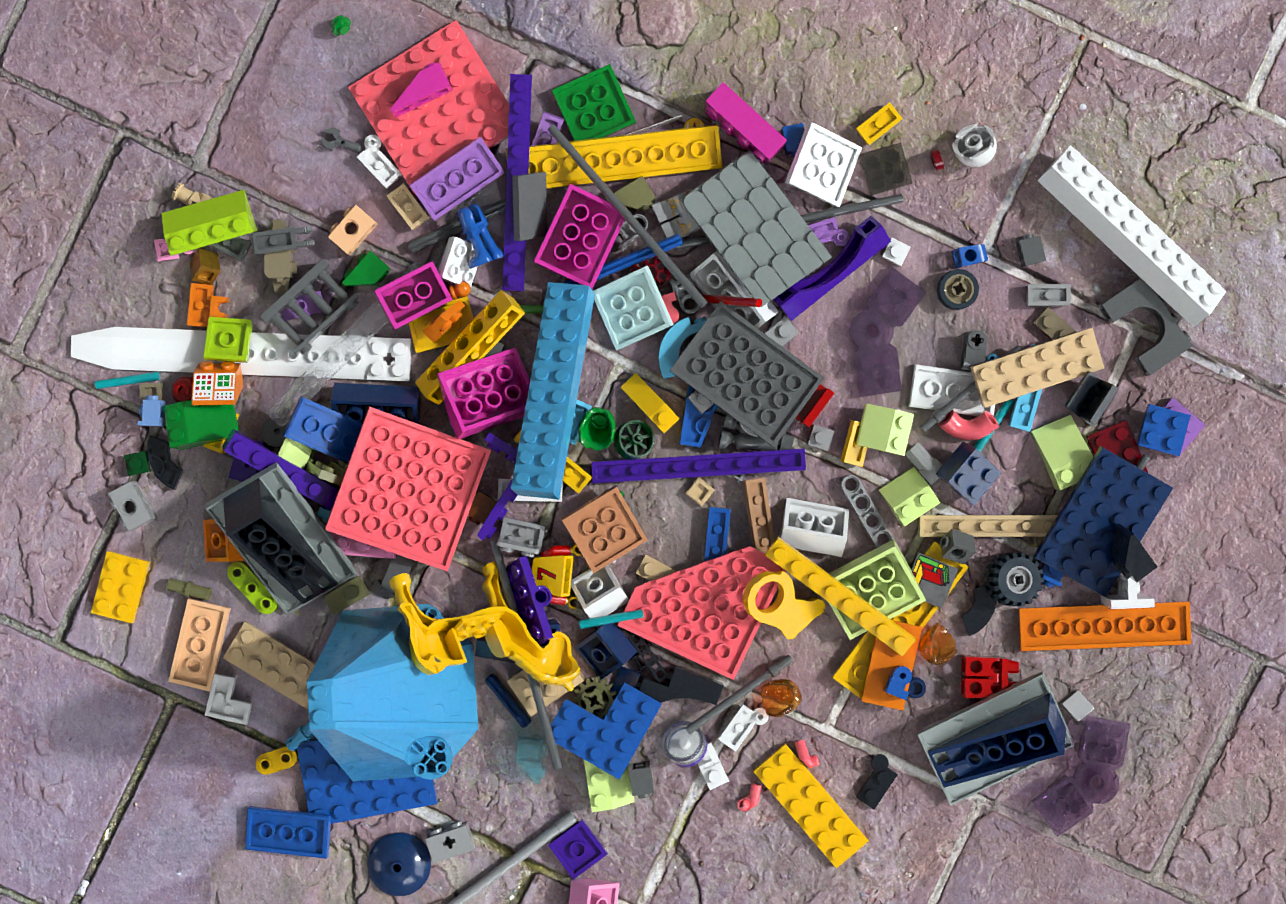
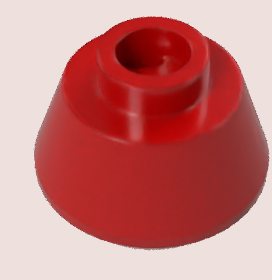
M181 377L173 383L171 393L177 403L192 400L193 378Z

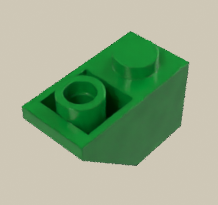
M369 251L368 254L364 252L357 260L359 264L354 270L350 268L343 276L345 280L342 283L347 287L376 286L383 281L392 269L372 251Z

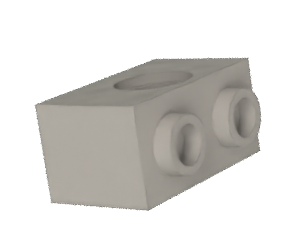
M131 481L108 493L111 497L109 502L113 509L119 512L121 516L119 521L124 529L127 528L128 531H132L156 519L137 481ZM129 501L135 505L132 513L127 510V503Z

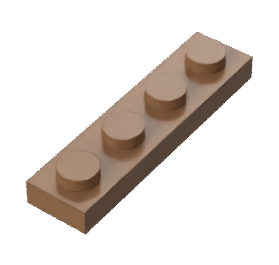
M766 479L743 481L752 546L766 552L775 541Z

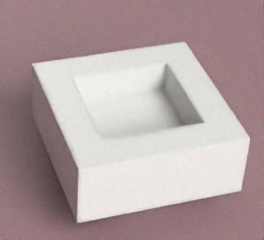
M891 238V242L887 245L882 258L901 267L911 247Z

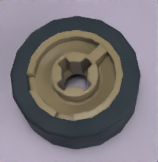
M963 269L947 272L937 284L938 299L945 307L951 310H961L969 307L975 302L979 294L977 279L972 273ZM955 286H960L962 289L961 293L956 294V291L953 288Z

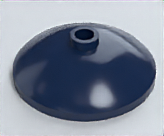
M405 832L390 833L380 838L372 847L367 861L368 873L373 884L382 892L391 896H407L418 891L427 881L431 871L430 853L426 845L416 836ZM399 864L401 866V870H395L394 865Z

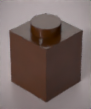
M479 491L472 502L468 519L477 525H480V523L484 524L498 501Z

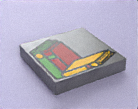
M917 553L911 571L926 599L925 602L943 608L958 569Z

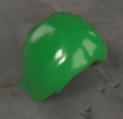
M594 407L584 413L578 427L579 442L585 448L600 451L608 448L613 442L616 424L612 413L607 409Z

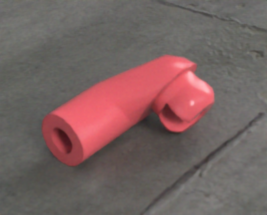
M805 740L795 742L799 759L807 768H813L820 764L817 755L809 756Z

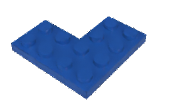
M626 683L623 684L604 720L566 699L551 724L555 743L620 780L662 704Z

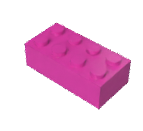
M724 82L705 101V114L712 121L717 120L721 123V129L729 136L733 134L738 139L736 141L738 145L744 150L748 148L760 164L768 165L784 147L787 140Z

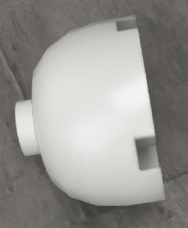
M972 124L964 127L956 134V140L952 144L958 160L972 168L981 167L989 163L997 149L994 133L986 125L978 127L977 124Z

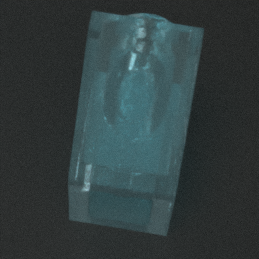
M519 737L517 741L516 762L535 784H540L541 778L545 779L546 766H542L543 757H547V744H544V738Z

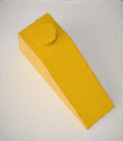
M637 373L621 386V389L663 433L680 419Z

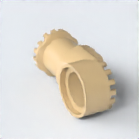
M179 183L175 187L176 191H173L171 197L172 200H178L187 206L213 199L202 192H193L185 188L183 183Z

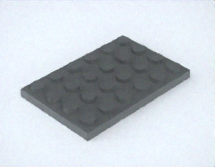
M722 302L718 304L670 369L671 373L772 447H775L824 379L823 376Z

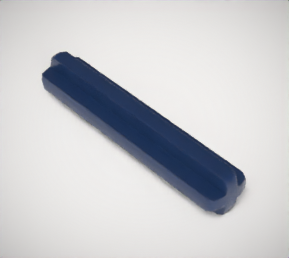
M495 674L488 676L485 679V683L522 728L527 727L531 723L528 715Z

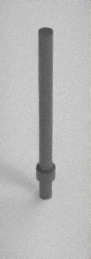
M1017 345L1006 355L1020 351L1022 348ZM975 381L941 409L937 408L931 413L932 416L919 426L921 430L925 433L937 422L941 423L950 411L977 390Z
M787 655L776 664L772 663L769 665L765 672L686 726L685 729L688 734H692L771 677L775 678L781 673L782 669L793 662L792 658Z

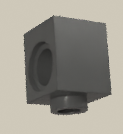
M1033 233L1021 236V240L1016 242L1021 267L1046 261L1041 236L1034 237Z
M951 529L940 540L943 558L965 564L976 553L973 535Z

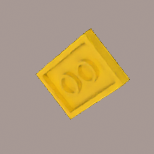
M468 296L452 300L409 323L416 353L449 346L474 319ZM458 300L464 303L466 306L460 311L463 315L455 323H452L451 328L444 336L433 342L424 334L423 330L437 316L445 312Z
M107 551L91 613L134 623L150 561Z

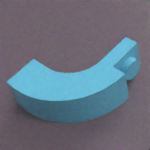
M689 317L676 323L666 333L659 351V367L663 380L675 376L670 372V369L679 359V349L682 342L689 336L698 333L707 321L706 317L694 320L695 324L691 325Z

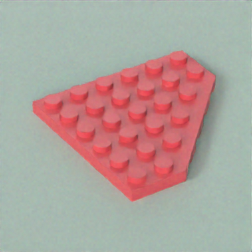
M747 546L637 585L624 612L643 609L644 618L622 621L617 626L734 680L761 622L750 616L744 608L743 593L745 587L750 580L760 573L766 571L786 572V570L765 556V552L752 546ZM775 581L765 583L758 590L755 598L757 609L763 610L769 607L778 588Z

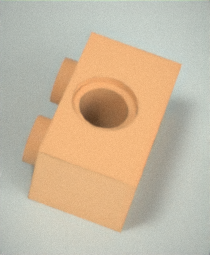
M357 205L351 206L343 214L345 218L340 224L337 222L329 230L331 234L328 236L350 256L378 225ZM356 224L357 230L354 234L347 233L348 225Z

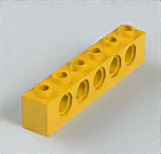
M500 290L415 381L425 398L440 405L444 399L437 374L484 358L525 314L513 297Z

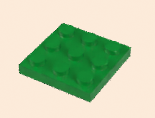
M610 64L552 90L574 141L608 137L636 124V120Z

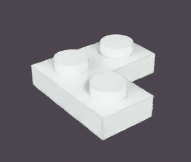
M218 673L214 674L205 716L244 725L248 724L253 703L232 699L236 677Z

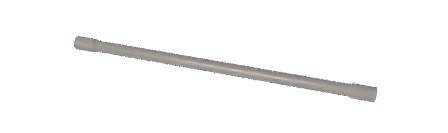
M571 811L556 821L553 826L447 904L467 903L558 834L563 833L578 822L575 815Z

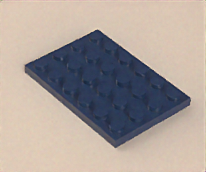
M1100 446L1033 556L1106 597L1120 575L1112 565L1115 561L1110 556L1116 525L1121 524L1134 533L1137 539L1141 541L1173 490V487Z

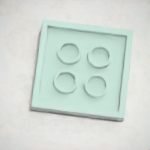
M648 266L593 291L595 303L616 351L674 325Z

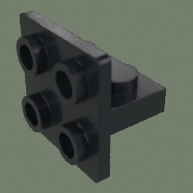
M1087 371L1066 402L1065 407L1087 424L1095 427L1110 402L1114 399L1119 388Z

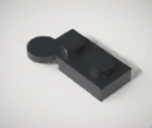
M876 754L872 758V766L875 770L856 795L857 799L874 810L898 775L888 768V758L883 754Z

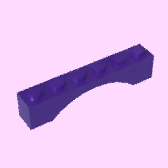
M869 216L854 228L844 249L828 266L816 274L799 280L775 297L774 301L783 314L790 321L794 320L888 245L891 240L883 226L875 218Z
M232 428L222 445V449L226 453L259 471L277 462L297 487L299 493L330 510L332 509L339 490L338 486L316 477Z

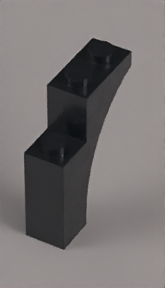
M675 665L674 670L670 669L666 678V681L669 682L668 685L644 676L643 680H638L635 689L660 703L673 699L690 698L717 705L724 684Z

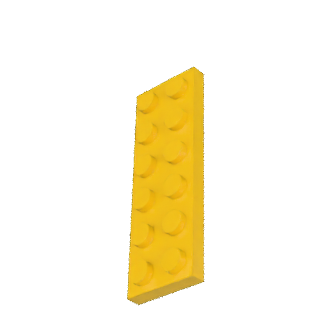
M786 743L753 770L836 869L869 841Z

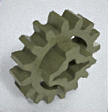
M599 676L594 677V680L591 677L587 678L586 683L582 682L579 684L581 689L577 688L574 690L578 696L573 697L572 700L577 701V705L604 720L616 699L614 695L618 694V691H612L614 684L607 685L606 678L601 682ZM590 686H597L593 692L587 690ZM594 696H597L599 703L595 704ZM598 708L605 709L603 713L595 714Z

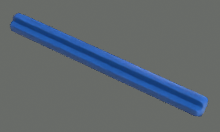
M679 234L656 242L664 252L683 244ZM647 246L603 265L597 280L656 255ZM569 279L564 281V284L581 285Z

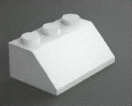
M786 498L780 538L795 549L842 557L847 541L849 509Z

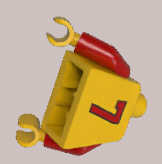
M576 544L572 547L569 545L552 546L541 552L540 557L534 558L533 565H530L536 586L542 585L550 590L552 595L550 603L562 606L568 604L571 609H576V605H570L572 599L578 600L576 595H570L573 556L570 554L573 553L575 556H581L582 554L575 552Z

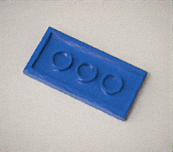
M300 396L283 436L349 463L363 423Z
M249 806L247 807L245 850L327 859L329 857L331 815Z

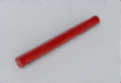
M701 294L708 303L712 304L722 302L725 305L762 306V300L757 298Z

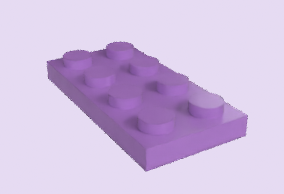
M479 136L409 185L435 221L505 172L481 136Z

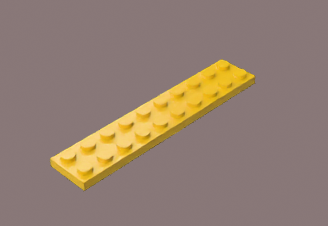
M718 124L569 141L604 182L640 178L641 176L649 177L722 168ZM559 143L530 146L529 173L546 172V188L593 183Z

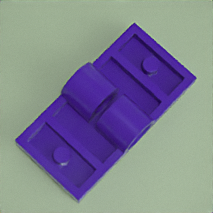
M523 556L507 566L506 570L519 616L526 624L531 637L541 646L553 638L544 607L551 602L552 595L547 587L542 585L536 586L527 556Z

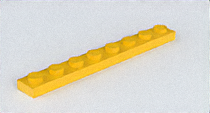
M777 537L765 552V556L901 656L915 642L916 639L913 635L780 537Z

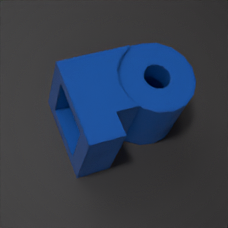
M985 244L960 247L951 251L955 269L988 261Z
M902 665L894 667L884 691L907 700L909 692L904 689L912 679L910 669Z

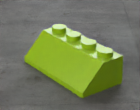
M245 190L162 213L163 232L170 256L257 231Z

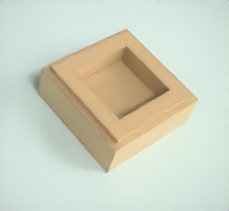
M698 477L685 494L700 506H703L715 490Z

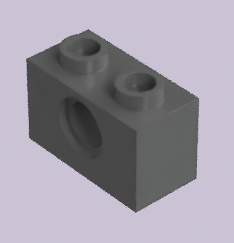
M650 761L629 764L632 796H637L638 799L650 797V794L654 793Z

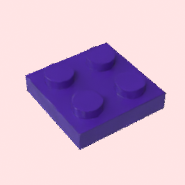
M583 819L548 844L573 880L608 855L606 849Z

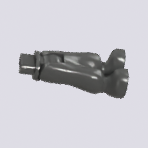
M725 412L722 428L737 430L739 433L734 434L721 430L718 448L725 449L729 444H733L738 449L762 451L790 450L793 446L794 436L787 435L785 432L775 447H772L761 438L746 433L740 423Z

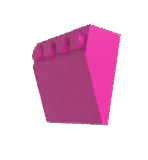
M570 184L538 251L534 264L581 285L590 286L593 289L625 219L610 202Z
M516 347L437 374L448 417L457 439L524 417L530 379Z

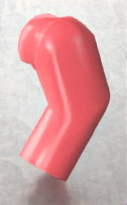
M751 784L750 794L737 802V808L740 811L746 812L758 805L761 785Z

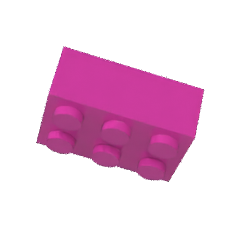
M433 261L374 291L393 330L453 300Z

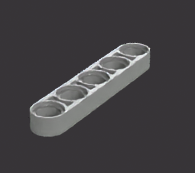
M854 475L845 476L841 481V488L875 547L881 546L877 543L879 534H886L889 538L888 542L893 540V536L861 481ZM849 478L854 479L857 483L856 488L852 491L845 488V482ZM858 497L866 498L867 506L865 508H857L855 502ZM874 515L877 517L878 523L875 527L867 525L866 519L868 516Z

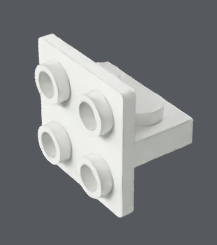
M454 236L449 237L438 270L442 280L456 284L464 281L469 283L470 287L472 286L477 267L470 269L468 266L470 259L475 256L472 243Z

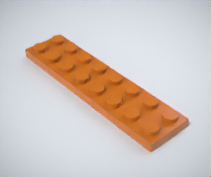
M1154 602L1155 607L1110 609L1105 605L1018 608L1020 651L1192 644L1190 602Z

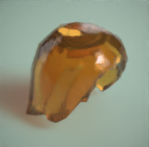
M940 623L934 624L924 633L919 641V652L925 661L930 664L943 665L949 662L957 653L956 641Z
M771 680L761 687L760 695L763 708L766 710L767 715L774 718L782 717L795 711L802 702L800 689L792 680Z

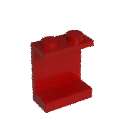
M820 384L795 419L809 428L835 393Z

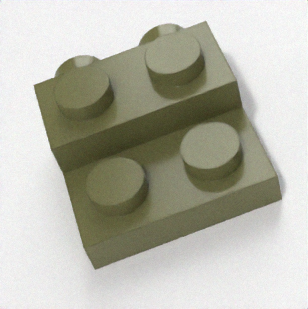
M341 460L338 463L330 461L329 465L320 461H316V464L308 462L305 470L320 479L341 485L348 463Z

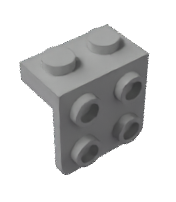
M504 517L500 538L497 540L496 545L500 546V550L505 552H513L515 549L522 551V555L534 557L535 554H539L541 551L546 525Z

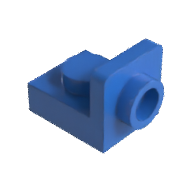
M1043 563L1041 567L1043 573L1040 574V577L1044 578V582L1041 583L1051 588L1054 585L1061 587L1062 583L1060 581L1063 573Z

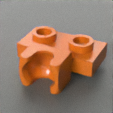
M191 283L187 325L207 328L209 317L228 318V315L220 312L218 307L221 303H228L229 298L213 296V285Z
M458 300L431 321L423 330L424 334L431 341L436 342L451 328L452 323H455L463 315L460 311L466 305Z

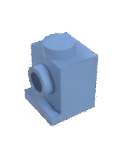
M145 395V400H143V404H140L139 415L142 417V421H138L137 425L164 426L165 415L163 406H165V401L159 400V396Z

